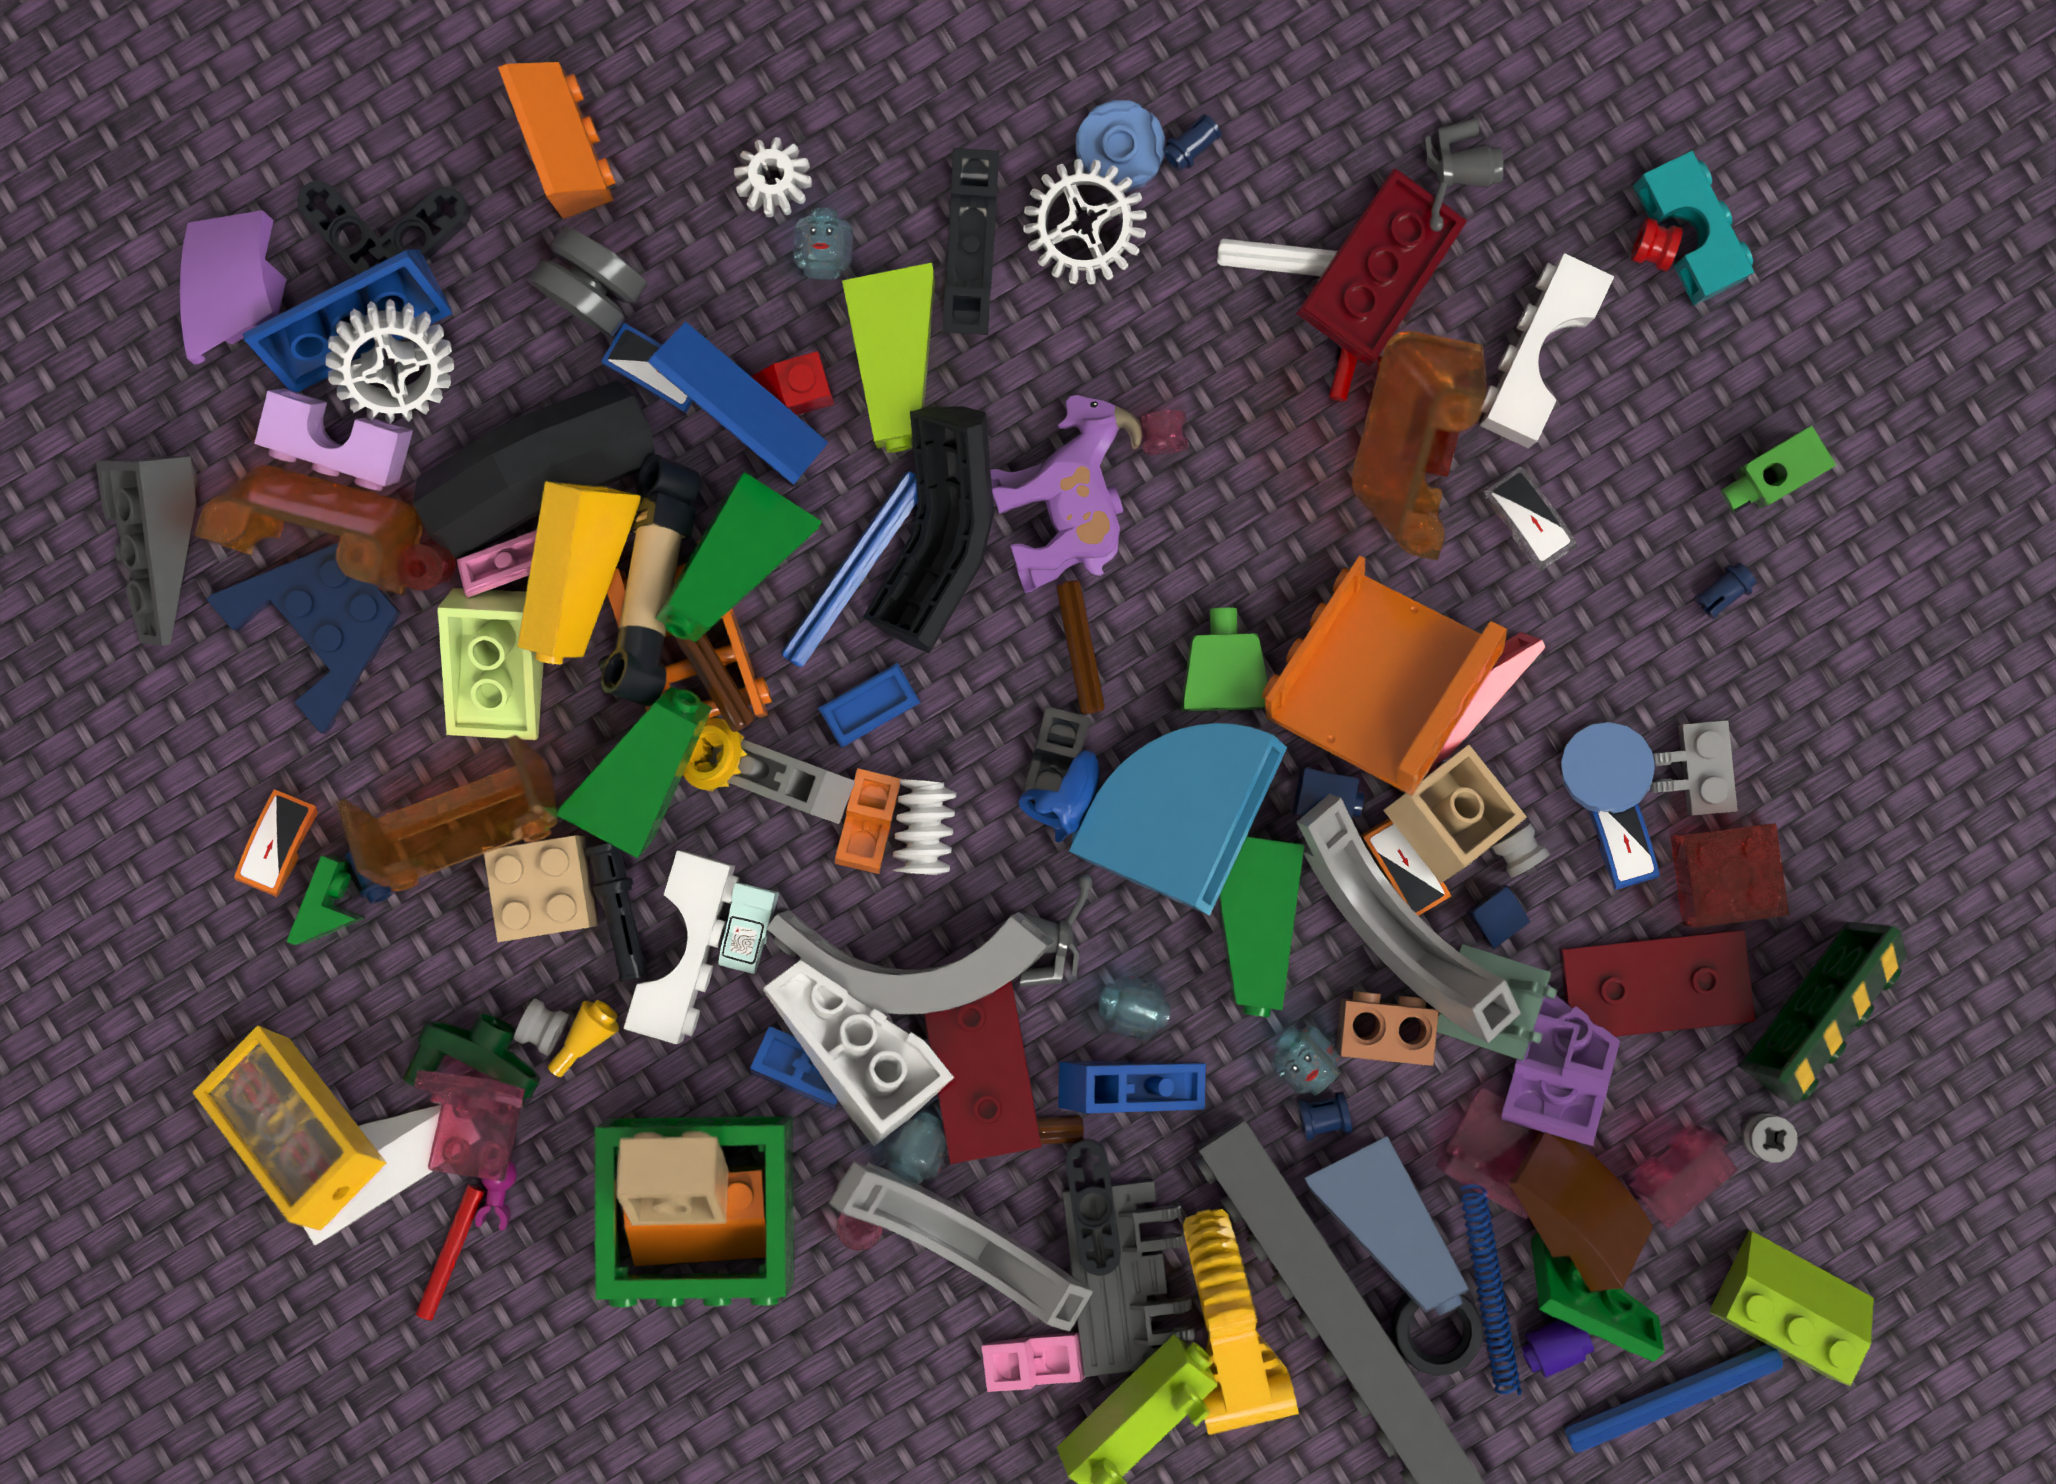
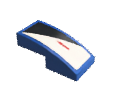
M624 323L601 362L611 370L642 386L654 396L687 413L693 401L648 363L649 359L662 344Z
M1639 804L1624 812L1612 813V811H1600L1599 813L1588 810L1601 842L1599 847L1600 854L1615 890L1659 878L1660 873Z

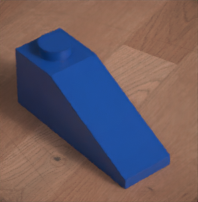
M1059 1061L1058 1108L1081 1113L1204 1110L1206 1063Z

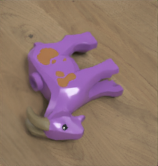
M1080 395L1069 396L1065 401L1067 416L1057 426L1060 429L1077 427L1081 433L1079 436L1060 447L1045 461L1036 466L1010 473L1000 469L991 470L992 495L999 514L1033 502L1046 501L1051 523L1057 533L1044 547L1032 548L1019 543L1010 545L1024 593L1032 592L1041 585L1057 579L1066 568L1076 563H1083L1084 568L1092 575L1101 576L1104 574L1102 570L1103 565L1111 561L1117 554L1120 526L1116 515L1123 513V507L1116 487L1107 489L1100 465L1118 430L1121 428L1129 434L1132 448H1139L1143 438L1142 428L1138 419L1132 413L1106 401Z

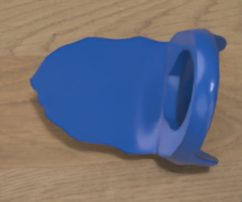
M1083 750L1073 759L1058 792L1045 789H1029L1022 793L1018 800L1020 808L1027 815L1055 830V841L1057 843L1062 842L1069 834L1079 830L1096 796L1100 768L1095 753ZM1030 799H1035V806L1032 804Z

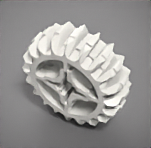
M1076 159L1074 161L1076 174L1069 176L1065 166L1060 164L1056 167L1058 174L1062 178L1060 181L1054 183L1049 175L1044 174L1041 179L1049 188L1048 192L1043 194L1038 189H1032L1030 195L1035 200L1040 201L1041 204L1039 208L1026 206L1024 209L1026 215L1037 217V223L1024 225V232L1026 234L1039 233L1040 237L1028 244L1029 250L1033 252L1044 247L1046 252L1040 256L1038 263L1044 267L1055 259L1057 263L1053 268L1052 275L1056 278L1063 274L1065 267L1070 268L1069 282L1072 284L1078 282L1080 271H1086V279L1089 285L1095 284L1096 276L1094 270L1100 268L1104 277L1110 280L1113 278V273L1108 266L1110 263L1116 261L1117 265L1122 270L1128 268V263L1120 256L1122 252L1126 250L1131 255L1137 256L1140 251L1136 245L1129 243L1130 237L1145 238V230L1133 227V221L1146 219V212L1142 210L1131 211L1130 207L1142 201V196L1140 193H1133L1128 197L1124 195V192L1132 185V180L1129 177L1124 178L1118 185L1113 183L1118 174V168L1115 166H1111L1105 177L1099 175L1101 171V162L1099 160H1093L1091 172L1084 173L1082 160ZM1094 185L1101 187L1111 193L1116 200L1108 204L1090 206L1083 201L1077 186ZM1064 192L1070 207L1069 216L1063 223L1057 225V228L1048 231V217L1055 200ZM1075 201H1078L1083 211L1087 210L1088 216L1092 212L1098 216L1097 220L1092 223V234L1096 241L1095 244H1092L1088 234L1083 235L1082 229L1078 233L1071 229L1079 221L1077 216L1079 212L1075 206ZM1122 213L1123 226L1120 237L1113 248L1106 253L1100 238L1101 228L1106 222L1113 219L1112 217ZM1072 238L1082 239L1087 243L1094 259L1076 260L1069 258L1059 252L1054 244Z
M391 299L386 302V310L378 311L375 303L370 301L367 304L368 315L364 316L360 311L353 308L350 312L352 324L340 320L336 325L339 336L329 337L328 348L332 352L326 354V366L332 370L328 372V379L331 385H339L337 387V396L340 400L351 398L350 409L354 413L367 407V418L370 421L377 417L378 412L385 413V419L389 424L394 421L395 413H402L403 418L409 422L412 419V409L416 408L426 415L429 411L427 400L440 403L443 398L440 388H449L451 378L447 373L454 369L453 358L448 356L452 352L451 343L448 340L442 339L444 332L440 324L429 326L431 318L426 311L414 318V307L410 303L403 307L402 312L395 311V303ZM391 334L404 336L412 341L401 342L393 338ZM374 337L375 346L373 349L362 353L360 359L351 361L360 345ZM383 348L386 349L388 357L394 359L396 375H394L392 366H387L386 360L383 362ZM427 364L423 374L415 382L406 386L405 378L410 373L419 371V366ZM369 383H381L388 387V389L375 387Z

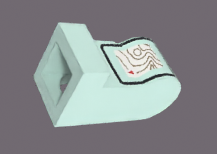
M740 882L734 884L731 908L719 954L720 966L751 974L756 973L764 944L766 945L769 931L766 928L773 919L779 892Z

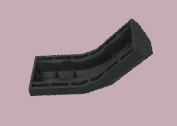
M616 380L525 414L484 435L417 477L413 504L429 537L454 558L460 559L477 552L540 514L545 481L605 486L638 473L644 462L650 456L655 455L651 428L635 395Z
M965 406L926 407L910 412L918 507L909 540L863 616L864 619L905 644L929 654L983 563L994 516L986 412Z

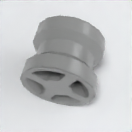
M1531 823L1524 824L1513 830L1491 846L1495 854L1501 855L1507 863L1506 871L1510 878L1529 870L1550 855L1546 846L1539 845L1534 838L1535 829Z
M535 998L523 1014L516 1029L514 1040L521 1044L530 1042L537 1046L540 1053L548 1056L560 1039L569 1014L561 1010L552 1012L545 1008L544 1002Z
M1757 1113L1751 1116L1745 1122L1741 1132L1742 1142L1746 1150L1753 1156L1772 1163L1782 1162L1790 1158L1795 1152L1798 1143L1797 1132L1794 1126L1786 1119L1769 1113ZM1779 1131V1133L1777 1134V1140L1775 1142V1133Z

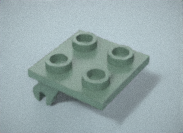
M1462 944L1459 953L1483 969L1505 979L1521 1014L1489 1043L1467 1032L1441 1013L1438 1016L1437 1033L1524 1061L1529 1043L1540 1044L1543 1036L1533 1031L1543 999H1555L1557 993L1556 989L1548 986L1552 973Z

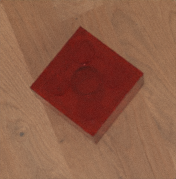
M1776 823L1754 824L1670 836L1683 926L1698 928L1789 915Z

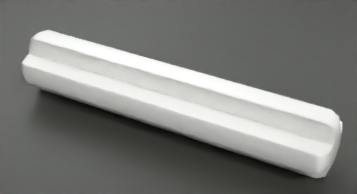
M1222 239L1218 246L1217 261L1222 266L1321 276L1337 251Z

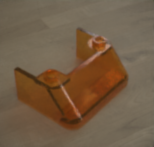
M514 735L507 739L516 766L392 813L375 818L346 799L337 801L336 804L357 872L381 886H390L392 891H403L416 886L419 883L418 878L522 839L525 842H532L549 836L551 834L550 828L557 824L558 818L553 778L548 763L522 739Z

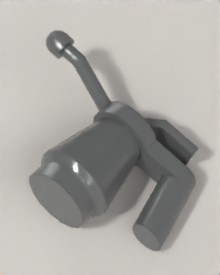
M1478 117L1437 129L1439 160L1432 155L1431 136H1425L1426 165L1436 172L1439 182L1438 191L1431 210L1432 218L1429 220L1430 227L1435 232L1440 231L1444 226L1443 218L1440 217L1439 211L1446 188L1452 187V183L1489 188L1492 184H1499L1503 181V155L1501 147H1491L1485 144L1451 154L1450 143L1479 136Z
M1082 875L1078 883V887L1081 888L1080 896L1066 921L1060 920L1058 924L1022 913L1023 916L1054 940V943L1044 954L1055 953L1054 966L1027 968L1020 974L1019 987L1062 983L1068 946L1073 952L1071 975L1077 976L1079 949L1073 942L1071 926L1088 897V890L1092 888V878L1089 875Z

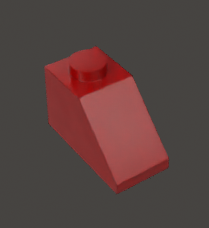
M818 351L774 363L751 376L796 415L835 405Z

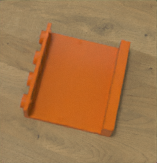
M1359 555L1351 569L1345 567L1339 573L1333 586V592L1335 593L1328 604L1322 602L1316 608L1310 620L1309 626L1311 630L1305 639L1298 638L1291 646L1286 658V663L1288 664L1280 676L1274 674L1268 681L1262 695L1265 699L1266 719L1413 796L1504 651L1507 629L1490 621L1484 632L1480 634L1365 576L1366 558Z

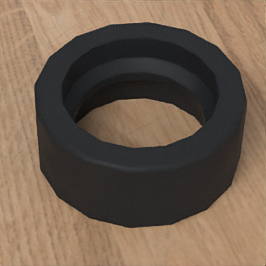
M1406 1293L1396 1304L1391 1319L1392 1338L1404 1359L1418 1371L1433 1376L1452 1375L1467 1367L1478 1354L1483 1339L1482 1319L1474 1304L1464 1294L1460 1295L1464 1304L1455 1308L1463 1320L1464 1333L1461 1342L1453 1351L1439 1356L1423 1353L1415 1346L1411 1339L1410 1323L1412 1316L1419 1309V1306Z

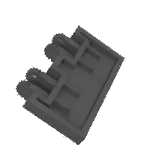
M1153 1179L1112 1184L1121 1258L1117 1268L1103 1276L1087 1272L1080 1263L1070 1189L1062 1190L1072 1277L1093 1291L1077 1318L1084 1377L1136 1371L1173 1334L1182 1341L1196 1338L1194 1326L1178 1325L1151 1330L1150 1316L1182 1314L1193 1309L1190 1297L1147 1301L1148 1295L1167 1293L1163 1253L1158 1250L1173 1249L1185 1245L1184 1235L1177 1233L1140 1238L1139 1223L1172 1221L1181 1217V1207L1179 1205L1136 1209V1203L1156 1201ZM1088 1194L1081 1200L1080 1210L1086 1218L1096 1220L1106 1213L1107 1203L1099 1194ZM1107 1224L1099 1229L1082 1227L1083 1235L1093 1232L1094 1248L1087 1252V1256L1096 1258L1097 1265L1106 1264V1257L1114 1254L1112 1248L1107 1249L1104 1247L1102 1231L1111 1232V1225Z

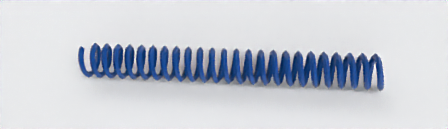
M1476 1184L1464 1185L1460 1188L1461 1191L1475 1188L1483 1192V1194L1467 1193L1460 1198V1201L1465 1203L1462 1206V1210L1466 1212L1463 1218L1468 1221L1464 1225L1469 1228L1466 1232V1235L1470 1237L1467 1242L1472 1245L1469 1248V1252L1473 1253L1470 1259L1475 1262L1472 1265V1268L1476 1270L1473 1275L1477 1278L1475 1285L1479 1287L1476 1292L1481 1295L1478 1298V1302L1482 1303L1479 1309L1483 1311L1481 1314V1318L1484 1319L1482 1325L1486 1328L1484 1334L1488 1336L1485 1342L1489 1344L1486 1349L1490 1352L1488 1359L1491 1360L1489 1365L1493 1368L1491 1375L1494 1376L1492 1382L1496 1385L1494 1391L1504 1395L1517 1390V1394L1520 1396L1522 1393L1521 1382L1518 1379L1519 1372L1515 1362L1516 1356L1514 1355L1515 1349L1513 1347V1339L1511 1338V1325L1508 1322V1308L1505 1305L1506 1298L1504 1297V1289H1502V1275L1499 1272L1498 1251L1495 1247L1496 1241L1493 1239L1495 1234L1492 1231L1493 1224L1490 1222L1492 1217L1489 1214L1490 1207L1487 1205L1489 1202L1486 1197L1487 1190ZM1469 1197H1478V1198L1472 1199V1200H1465L1466 1198H1469ZM1472 1205H1480L1476 1208H1466ZM1471 1214H1481L1475 1217H1468ZM1483 1222L1482 1224L1469 1225L1470 1223ZM1477 1230H1483V1231H1484V1232L1476 1233V1234H1472V1233H1471V1232L1477 1231ZM1476 1239H1486L1481 1242H1472ZM1478 1247H1488L1487 1249L1474 1250ZM1481 1255H1488V1256H1489V1257L1482 1258V1259H1476V1258H1475V1257L1481 1256ZM1480 1264H1491L1486 1267H1477ZM1482 1272H1493L1488 1275H1478ZM1484 1280H1494L1493 1282L1487 1284L1479 1283ZM1487 1288H1494V1289H1495V1290L1490 1291V1292H1481V1290L1487 1289ZM1485 1297H1497L1492 1300H1482ZM1487 1305H1499L1495 1308H1484ZM1490 1313H1500L1499 1315L1494 1317L1485 1316ZM1501 1321V1323L1496 1325H1487L1488 1322ZM1494 1329L1503 1330L1498 1333H1488V1331ZM1496 1337L1505 1338V1339L1500 1340V1341H1495V1342L1490 1341V1339L1496 1338ZM1499 1345L1507 1346L1505 1348L1498 1350L1491 1349L1492 1347ZM1508 1354L1501 1358H1493V1355ZM1497 1362H1509L1503 1366H1494ZM1499 1370H1511L1510 1372L1505 1374L1495 1373ZM1501 1378H1512V1380L1507 1382H1497ZM1502 1386H1513V1388L1509 1390L1498 1389Z

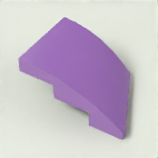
M263 210L187 223L180 267V316L186 357L194 365L205 361L204 353L224 341L231 345L243 338V333L279 314L286 278L265 260L274 220Z
M1555 996V999L1544 998L1533 1030L1543 1035L1540 1044L1529 1043L1524 1061L1516 1060L1501 1120L1593 1146L1620 1040L1603 1027L1594 1025L1590 1021L1589 1016L1577 1006L1571 1008L1558 996Z

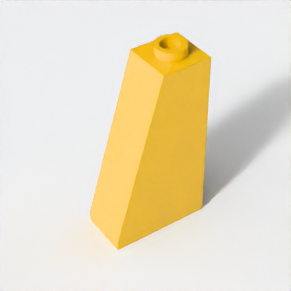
M545 481L517 647L536 652L535 660L550 664H563L564 657H584L638 510L641 495L602 486Z

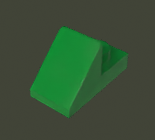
M321 855L286 942L293 945L308 944L366 918L334 905L335 899L340 900L344 896L350 883L351 875L346 873L350 865L349 861L334 855Z

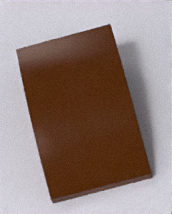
M1539 1131L1509 1183L1552 1256L1569 1255L1591 1292L1623 1288L1654 1226L1626 1187L1592 1153L1576 1141Z

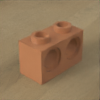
M1353 991V999H1340L1336 1054L1342 1057L1434 1065L1438 1010L1426 1007L1424 999L1399 996L1398 1004L1380 1002L1381 994ZM1370 1012L1375 1019L1373 1032L1366 1037H1357L1353 1031L1355 1017L1360 1013ZM1416 1017L1421 1025L1420 1034L1415 1040L1404 1042L1399 1035V1026L1404 1019Z

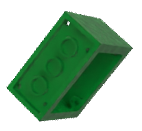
M793 1116L609 1118L595 1127L596 1300H609V1306L632 1307L637 1305V1299H656L657 1306L674 1307L684 1305V1299L703 1298V1305L725 1306L732 1303L731 1298H750L751 1305L767 1306L778 1304L779 1298L786 1297L794 1283ZM687 1132H704L711 1137H717L719 1145H758L759 1152H765L766 1264L759 1265V1273L628 1274V1266H620V1201L617 1197L620 1139H634V1136L639 1133H656L663 1138H682V1135Z

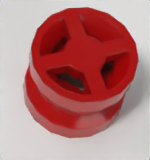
M1646 217L1636 236L1631 253V261L1637 263L1649 261L1654 263L1657 269L1667 272L1678 251L1683 229L1674 225L1665 228L1659 226L1655 219Z

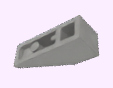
M743 739L741 747L747 755L740 758L738 768L741 773L733 775L729 779L730 784L837 824L840 823L855 783L854 780ZM713 747V755L709 758L708 762L713 764L718 762L716 755L721 752L720 748Z

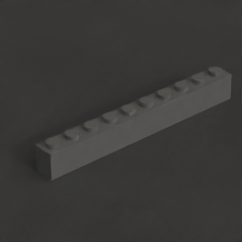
M1242 1116L1238 1117L1196 1145L1202 1157L1197 1159L1195 1163L1209 1184L1218 1180L1227 1193V1196L1220 1201L1233 1221L1237 1223L1244 1219L1253 1234L1247 1237L1246 1240L1260 1262L1269 1257L1279 1272L1271 1278L1285 1300L1288 1301L1295 1297L1304 1310L1297 1318L1310 1338L1314 1340L1321 1336L1330 1351L1325 1353L1323 1357L1335 1376L1339 1379L1345 1374L1355 1388L1354 1391L1348 1394L1363 1418L1371 1413L1381 1427L1374 1435L1388 1456L1391 1457L1398 1453L1407 1467L1400 1472L1407 1484H1485Z

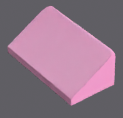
M537 530L457 559L466 597H472L530 575Z

